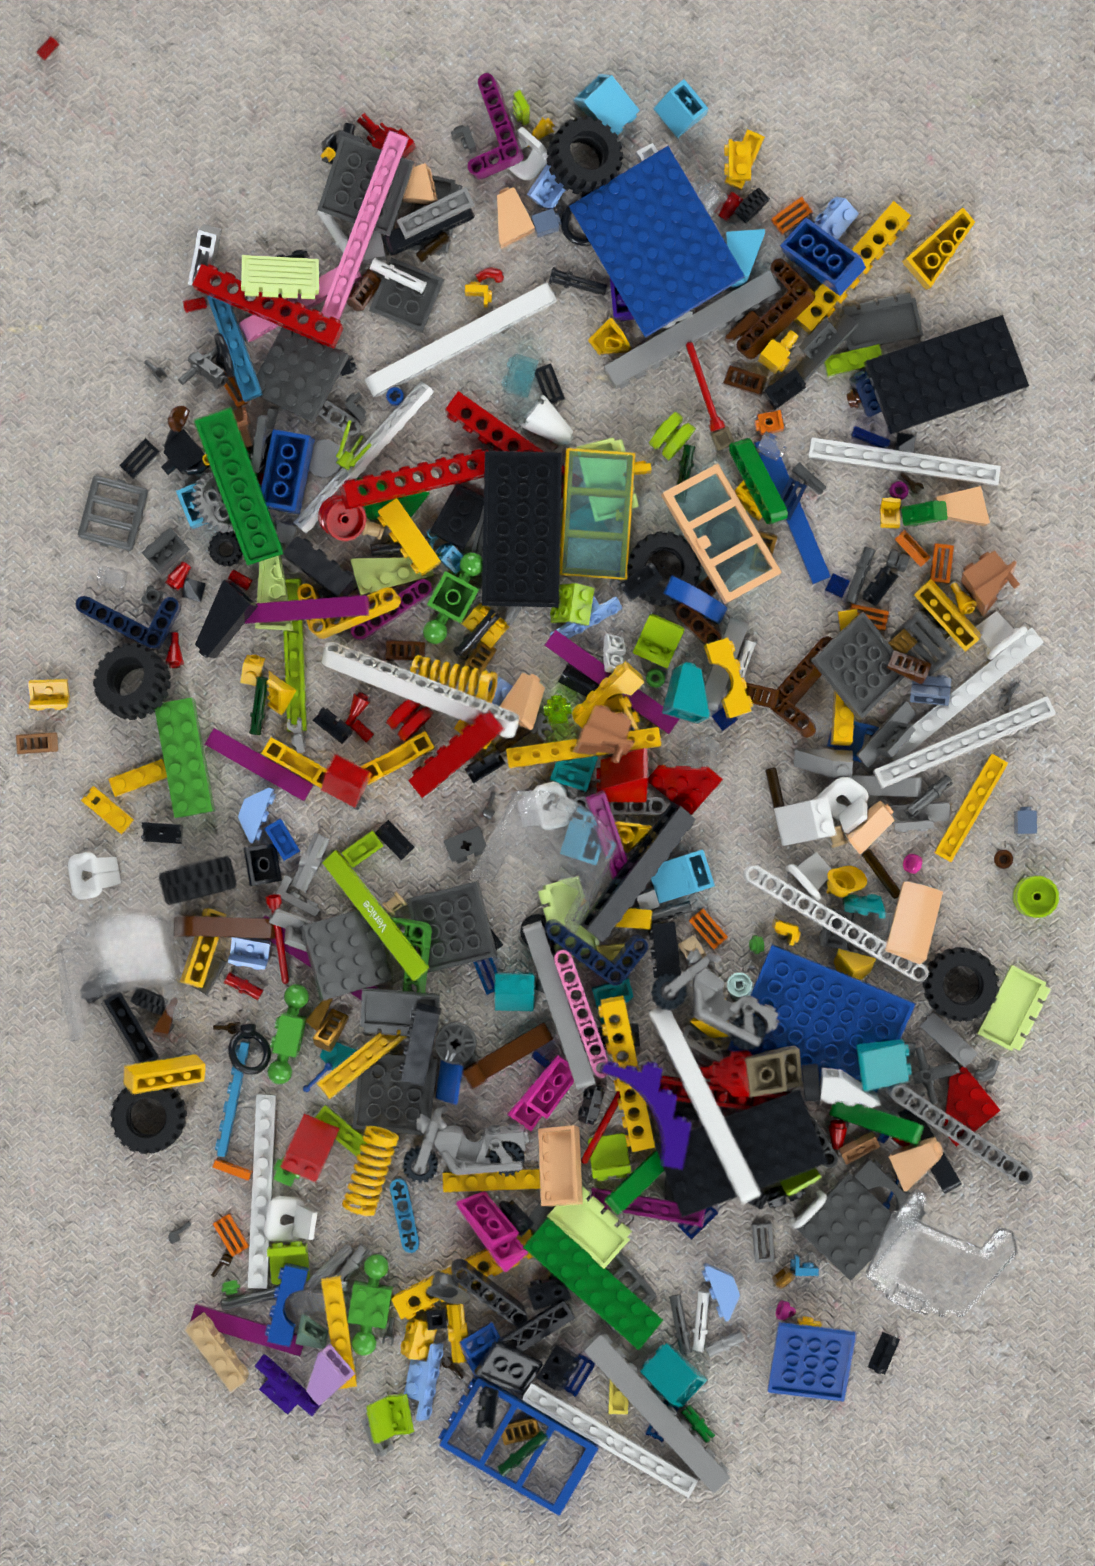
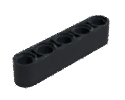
M469 208L405 239L400 228L393 230L391 236L384 235L382 239L390 256H393L469 222L475 215L472 208Z
M907 1108L898 1112L900 1118L924 1126L919 1141L935 1137L925 1120ZM943 1152L940 1159L930 1170L944 1194H947L961 1186L962 1183Z
M456 1259L452 1262L453 1278L458 1284L514 1326H520L527 1321L528 1317L525 1307L520 1301L466 1260ZM461 1269L464 1270V1271L461 1272V1273H458V1272H457L458 1270H461Z

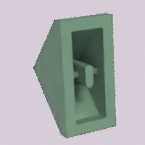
M305 1314L301 1315L296 1344L325 1349L328 1330Z

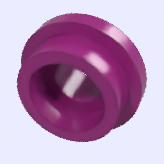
M896 481L891 485L889 492L891 497L903 500L907 497L909 488L906 483ZM896 488H901L902 494H897Z

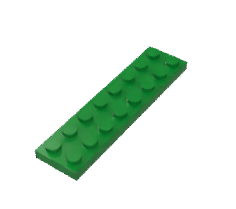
M230 407L194 419L247 566L282 555V545L232 408Z
M547 1217L524 1244L523 1248L637 1350H640L663 1322L661 1317L606 1268L604 1269L587 1251L550 1218Z

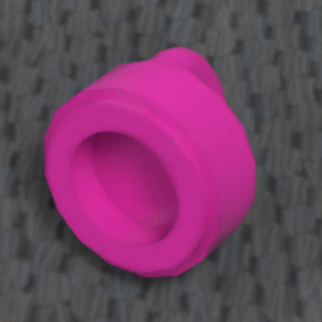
M908 854L903 861V868L906 872L916 874L921 869L923 860L916 854Z
M782 1300L776 1307L775 1316L779 1320L785 1321L796 1314V1309L790 1307L789 1302Z

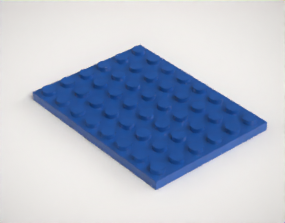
M666 146L612 179L605 186L602 185L599 189L594 190L569 206L645 338L745 278L740 266L669 146Z
M772 944L750 996L757 999V1003L762 1006L767 1004L775 1008V1012L778 1013L776 1019L779 1022L775 1030L771 1029L770 1032H765L764 1040L756 1048L749 1050L739 1049L738 1046L734 1045L733 1041H730L727 1050L730 1052L750 1051L752 1055L773 1049L796 1046L800 1052L801 1072L802 1065H818L819 1085L822 1068L840 1069L861 1082L857 1044L901 1039L915 1003Z

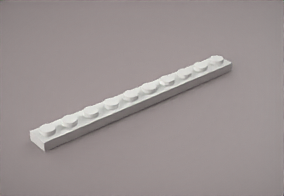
M420 381L354 454L356 457L369 443L372 444L367 452L357 461L354 468L351 467L349 471L342 468L293 523L305 533L312 529L318 521V512L322 503L331 496L341 495L339 488L344 484V481L356 479L366 469L368 464L379 455V452L391 442L392 438L404 427L405 423L417 413V410L423 403L428 401L434 391Z
M813 437L810 441L808 454L809 458L998 486L1001 466Z
M1030 628L1024 636L1010 644L950 694L949 706L936 705L914 723L913 727L916 731L902 745L898 753L890 758L896 761L909 754L1044 643V641L1033 628Z
M1048 696L877 768L873 772L882 789L1055 715L1056 712Z
M256 1095L248 1288H268L269 1257H267V1248L270 1246V1240L265 1236L264 1228L268 1205L272 1200L276 1095Z
M531 1382L522 1397L524 1402L689 1498L698 1483L697 1478L535 1383Z

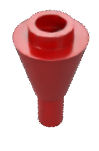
M177 632L171 633V645L165 661L169 668H180V665L184 664L179 645V633Z
M362 692L353 694L350 714L345 722L348 726H352L356 717L370 704L371 701L368 700V695Z

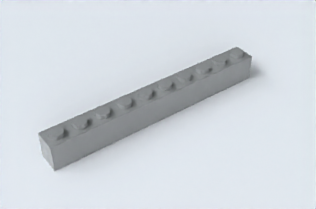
M770 270L696 312L694 318L679 322L604 366V371L615 389L619 387L623 389L631 384L630 381L632 379H641L647 375L646 371L651 368L656 370L663 365V361L668 358L671 361L680 355V351L684 349L687 351V342H692L695 347L696 342L701 339L706 341L713 336L712 333L716 330L721 332L728 328V323L734 320L738 322L745 318L747 312L759 310L764 302H773L779 297L778 294L781 289Z
M598 1332L582 1349L714 1494L731 1478L727 1474L729 1469L722 1462L718 1464L715 1461L716 1455L709 1447L705 1450L701 1445L703 1443L702 1439L696 1433L692 1435L688 1431L691 1427L683 1419L679 1421L675 1415L678 1413L671 1405L666 1407L662 1402L664 1400L663 1396L658 1391L654 1393L649 1388L652 1384L644 1376L640 1378L637 1375L639 1370L632 1362L627 1364L624 1360L625 1354L619 1348L615 1350L610 1345L613 1341L606 1334L602 1336Z

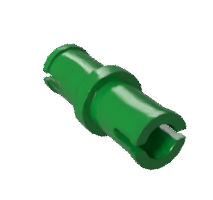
M691 1405L682 1410L681 1413L690 1422L691 1428L698 1432L705 1443L715 1436L704 1423L705 1419L703 1417L700 1418Z

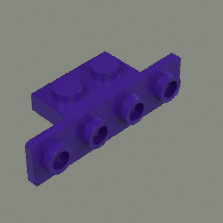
M266 1354L261 1356L255 1367L268 1379L259 1390L287 1415L298 1404L310 1416H313L320 1406L306 1392L307 1390Z

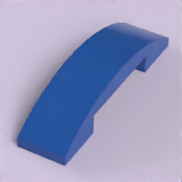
M671 576L664 591V594L694 609L717 625H720L728 609L715 598L674 576Z

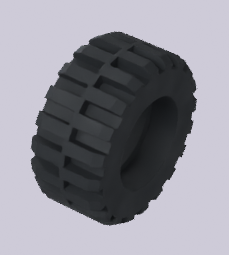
M581 116L575 117L574 120L570 119L562 125L551 139L546 153L549 155L546 159L547 165H551L549 169L550 174L555 175V181L558 184H563L565 190L571 189L573 190L572 193L577 195L582 192V195H588L594 190L599 189L602 185L608 184L618 174L622 166L621 160L623 159V152L620 151L622 145L620 141H617V134L610 131L611 127L608 124L605 126L601 120L596 119L594 121L592 117L588 116L584 120ZM583 143L590 146L598 156L599 168L586 169L578 165L571 155L570 144Z
M659 531L655 534L647 535L633 548L628 560L627 573L629 578L644 568L648 559L653 554L667 551L673 553L680 560L682 573L679 579L696 587L701 573V563L689 542L682 535L673 534L674 532L670 531L668 533ZM657 585L639 596L643 601L646 600L652 605L666 606L678 603V601L664 594L666 587Z
M130 643L122 644V647L117 646L113 648L111 653L107 652L104 655L103 661L100 660L98 663L99 668L95 669L94 676L96 679H93L95 695L103 706L122 719L128 718L129 720H136L137 717L140 719L146 718V714L149 713L151 715L156 712L155 709L157 707L160 708L162 706L163 699H166L169 694L167 689L171 687V682L169 681L171 675L167 664L149 647L139 643H132V645ZM144 668V678L140 686L132 693L121 695L120 687L125 676L135 669Z
M228 856L161 872L159 875L164 901L168 905L234 889L237 885L232 862Z
M962 947L949 948L942 953H938L934 956L935 959L928 963L929 974L926 980L922 982L925 989L924 995L929 1001L928 1004L941 1016L959 1022L972 1021L974 1018L982 1017L984 1012H988L991 1009L992 1003L996 1002V993H999L997 984L999 976L995 973L996 968L980 952ZM957 966L970 968L978 978L977 992L972 999L966 1002L952 1001L943 989L945 975L949 970Z
M126 1087L118 1094V1097L112 1104L113 1109L110 1111V1117H112L110 1122L111 1128L114 1127L115 1130L113 1134L121 1140L120 1143L123 1146H128L130 1151H138L140 1154H154L161 1150L163 1151L180 1137L186 1125L185 1117L187 1116V1110L184 1109V1099L181 1100L179 1091H175L172 1087L132 1094ZM144 1098L157 1100L162 1104L166 1112L165 1125L154 1134L140 1132L134 1126L131 1119L133 1106Z

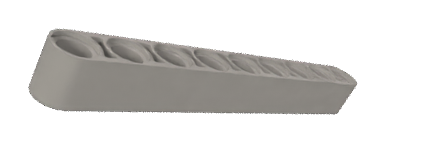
M541 920L523 926L577 1090L595 1085L596 1083Z
M899 1083L888 1086V1095L896 1102L1019 1184L1028 1185L1032 1181L1033 1174L1025 1165L904 1084ZM897 1088H902L901 1093L894 1096V1091ZM913 1098H917V1103L914 1106H910V1101ZM928 1109H933L930 1116H925ZM944 1119H948V1124L941 1127V1122ZM963 1129V1135L961 1137H957V1132ZM975 1140H979L978 1146L972 1147V1143ZM994 1150V1155L988 1158V1153ZM1010 1160L1009 1166L1003 1168L1004 1162ZM1025 1171L1024 1177L1019 1178V1173Z

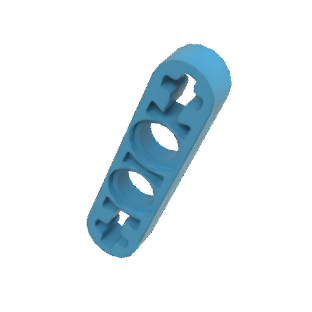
M396 1178L391 1182L390 1192L401 1244L406 1252L413 1253L419 1247V1237L409 1189L404 1179ZM396 1182L404 1185L401 1193L402 1195L406 1194L407 1197L395 1199V1196H399L398 1190L393 1188L396 1186ZM404 1200L408 1203V1209L400 1211L397 1204L399 1201ZM405 1219L412 1222V1228L409 1230H405L401 1226L402 1221ZM414 1231L415 1235L411 1234V1240L415 1241L416 1244L410 1249V1246L405 1244L408 1243V1236L403 1237V1234H409Z

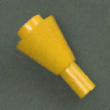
M542 117L531 135L539 140L555 132L553 130L555 125L549 118L544 119Z
M956 582L952 583L950 588L955 594L960 613L971 614L975 610L977 603L962 591Z

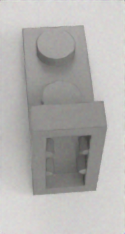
M285 875L276 894L281 895L282 901L284 900L317 917L321 909L317 908L319 904L309 899L307 902L300 899L301 895L294 891L288 893L287 891L294 878Z

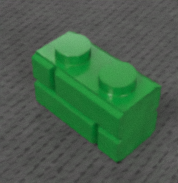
M929 501L903 506L901 509L904 526H920L948 519L945 501Z

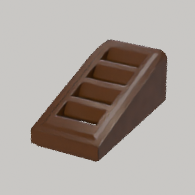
M368 269L352 287L347 304L354 311H363L379 288L382 280L372 270ZM370 279L374 284L371 285L367 280Z
M751 311L725 336V342L728 344L743 336L760 317L754 311Z
M729 365L723 384L761 397L767 378L763 375ZM734 372H737L735 381L731 382ZM745 375L742 384H739L741 376ZM749 377H751L752 379L749 387H747L746 385ZM759 380L757 388L754 389L756 381Z
M386 641V660L413 661L415 658V646H419V655L425 657V642ZM392 646H396V656H392ZM400 646H404L403 656H400ZM408 646H411V656H408Z
M893 651L887 668L922 684L927 678L932 664ZM897 658L900 659L898 666L895 665ZM904 662L908 663L906 668H903Z
M746 683L747 688L745 692L747 696H750L753 705L775 709L780 690ZM770 692L768 703H766L768 694Z
M174 997L170 1001L155 1025L153 1035L168 1038L178 998Z

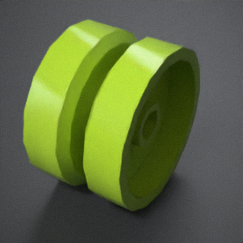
M676 411L659 426L648 443L655 450L660 449L667 443L661 455L668 461L678 453L696 430L689 422L678 429L683 421V417Z
M1027 876L1015 885L1012 892V901L1015 908L1021 914L1032 918H1043L1050 915L1056 909L1059 902V892L1056 885L1050 879L1043 876ZM1035 893H1037L1036 896L1038 897V900L1034 899Z

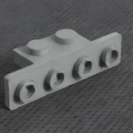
M949 802L930 803L913 819H910L905 814L906 812H904V809L911 804L890 805L894 811L892 815L895 820L892 825L898 832H908L914 829L927 831L934 828V822L950 820Z
M277 909L269 918V923L286 929L284 944L307 952L300 926L313 922Z

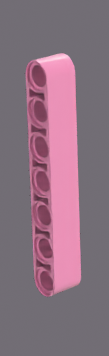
M338 267L319 277V295H315V299H301V294H298V298H288V301L302 303L308 310L325 301ZM359 271L354 284L362 277ZM273 304L267 306L266 309L271 308ZM283 310L282 316H288L291 310ZM255 315L244 319L238 324L248 342L254 341L279 327Z
M559 949L554 955L555 964L595 1075L601 1078L606 1077L608 1074L596 1070V1066L599 1063L607 1065L608 1058L575 964L567 950ZM559 954H567L569 957L568 961L560 963L557 960ZM566 972H573L575 978L572 981H566L564 979ZM573 990L581 992L579 999L571 998L570 994ZM580 1008H585L588 1014L586 1017L581 1018L577 1015V1011ZM585 1027H592L594 1033L591 1036H586L583 1033ZM598 1045L601 1049L599 1053L592 1054L590 1047Z

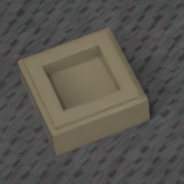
M728 426L710 434L717 452L728 448L730 443L735 442Z

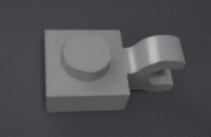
M300 717L297 718V725L291 724L290 719L287 720V728L294 733V735H291L292 746H296L297 753L305 752L306 747Z

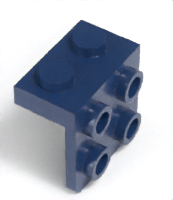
M867 371L855 373L854 377L850 378L849 381L851 386L858 392L865 414L868 417H872L882 412Z

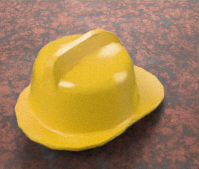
M854 866L831 869L827 873V894H834L837 897L843 898L851 892L865 888L867 885L866 875Z

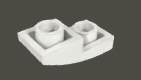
M611 634L605 635L603 648L605 672L613 673L616 666L624 663L623 655L626 649L623 637Z

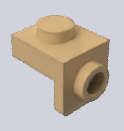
M695 935L678 944L686 959L690 951H695L696 948L699 950L702 959L707 956Z

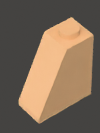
M425 163L415 166L402 202L429 205L438 201L431 169Z
M506 187L499 191L497 195L499 246L502 249L534 233L535 227L515 188Z
M981 486L937 496L933 499V501L946 502L947 520L978 526H987L990 523Z
M522 673L499 707L516 713L519 716L518 725L532 730L545 687L540 683L541 679L536 675Z
M881 800L867 810V819L849 834L846 833L848 841L859 854L863 853L895 821L892 815L894 811L888 803L884 805Z
M935 1137L919 1141L918 1145L910 1144L895 1149L889 1155L904 1192L908 1191L942 1156V1146Z

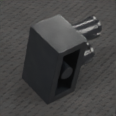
M553 1274L548 1276L549 1279L541 1281V1278L530 1281V1285H527L534 1311L551 1306L561 1299H564V1301L570 1300L569 1288Z
M556 1344L536 1378L554 1391H561L568 1385V1378L571 1373H574L579 1367L578 1362L581 1357L565 1346Z

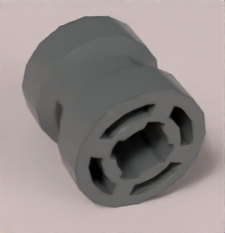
M891 549L886 566L888 568H897L898 571L904 573L910 555L907 553L901 554L898 550Z

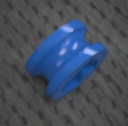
M392 387L387 391L386 397L388 402L394 406L400 405L404 399L402 390ZM394 392H398L397 394L400 395V398H397L396 401H392L393 399L390 398V395H393Z

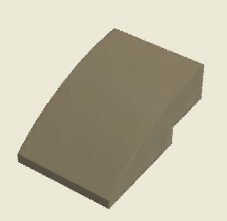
M796 1046L773 1049L745 1058L749 1097L783 1092L789 1088L803 1086L800 1052Z

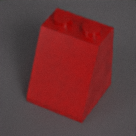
M647 748L628 752L627 755H621L619 763L611 761L612 757L600 760V768H596V779H600V783H596V793L603 790L608 802L647 801Z
M335 754L326 771L321 790L356 808L373 773Z
M304 1113L280 1168L317 1182L340 1128Z

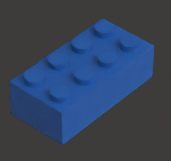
M805 218L780 245L789 260L839 296L866 268L861 256L808 218Z
M273 429L261 487L268 509L300 515L315 442L311 436Z

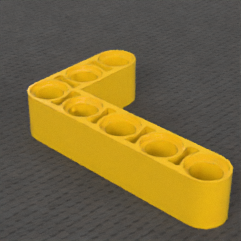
M302 584L297 590L299 600L321 599L317 590L310 584ZM386 587L367 595L369 596V607L372 603H376L374 608L369 609L368 616L340 617L341 619L337 624H334L337 618L311 619L306 621L310 631L316 637L325 639L396 609L401 603V598L392 588ZM311 591V595L305 598L306 594ZM393 595L392 600L387 602V598ZM320 625H323V628L320 631H317V628Z

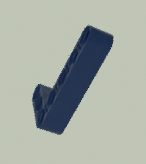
M88 596L79 597L75 603L79 612L154 650L161 648L181 611V604L173 597L165 598L148 628ZM85 600L90 602V607L87 610H83L81 607ZM169 602H175L176 608L173 611L167 610ZM102 609L107 611V616L104 619H100L98 616L99 611ZM123 618L124 625L117 628L115 625L116 620ZM163 618L166 619V627L159 628L158 621ZM135 627H140L141 634L134 637L132 630ZM156 635L158 637L157 644L150 645V637Z
M549 920L545 925V931L553 941L613 986L623 983L648 950L647 941L640 935H634L627 941L616 957L610 961L558 920ZM552 926H559V931L557 933H550V929ZM568 937L574 938V942L571 945L565 944V940ZM637 941L643 942L640 949H634V944ZM582 949H589L587 956H580ZM624 957H631L628 964H622ZM598 960L604 961V965L601 968L595 967V963ZM612 972H619V976L616 979H610Z

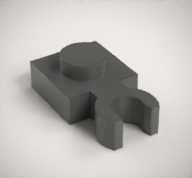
M538 711L534 727L530 731L533 734L538 731L539 736L543 740L546 739L543 734L544 731L554 732L549 724H545L548 722L547 719Z

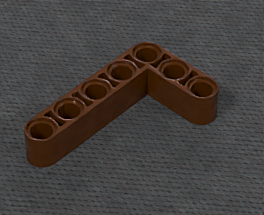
M782 258L775 259L771 263L770 270L789 291L737 341L736 347L738 351L747 359L756 358L772 339L781 334L815 300V292Z
M744 550L739 553L742 556V561L734 562L731 557L715 567L718 573L720 567L728 569L729 574L727 576L720 575L724 583L746 560ZM707 576L696 588L712 597L717 590H708L705 583L711 581ZM683 603L678 606L675 612L677 620L704 645L709 644L707 636L711 634L717 637V641L721 640L720 633L697 611ZM682 608L688 609L689 617L682 618L679 615V610ZM696 621L701 622L703 630H694L693 623Z
M829 636L820 639L777 688L780 691L775 709L770 708L779 719L805 738L812 737L815 734L816 725L795 705L822 675L811 660L833 640Z
M179 916L174 917L173 936L275 939L274 925L269 923V919Z
M545 1022L469 1065L463 1069L462 1074L473 1090L485 1083L492 1075L552 1041L554 1037Z

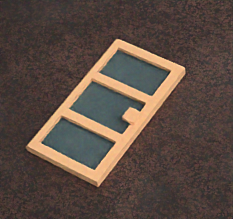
M715 464L661 494L724 604L731 602L782 573L719 464Z

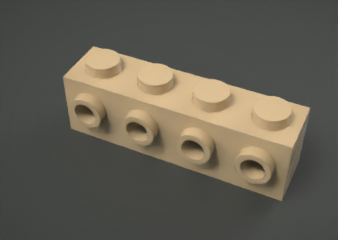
M202 1313L189 1322L185 1329L186 1333L231 1392L245 1383L249 1376L247 1367L241 1363L236 1352L230 1348L224 1336L218 1332L213 1321L205 1313Z

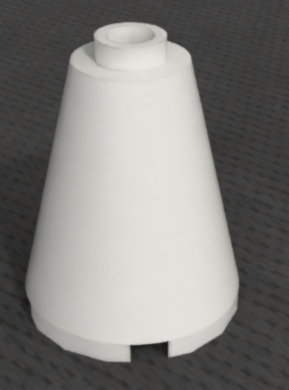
M542 395L541 399L543 400L541 402L537 400L524 416L526 419L525 423L521 421L520 426L560 446L564 444L567 446L574 437L572 436L573 430L547 397Z

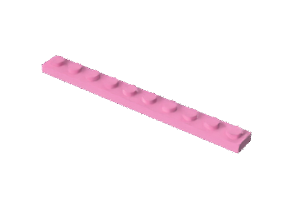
M389 131L323 306L322 313L326 317L330 318L331 316L340 320L407 144L408 138Z

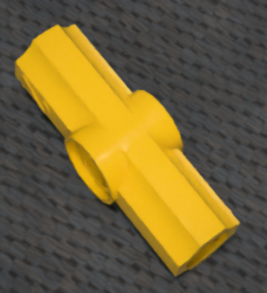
M447 1303L449 1323L447 1329L449 1342H451L453 1363H463L467 1360L459 1342L468 1337L464 1305Z

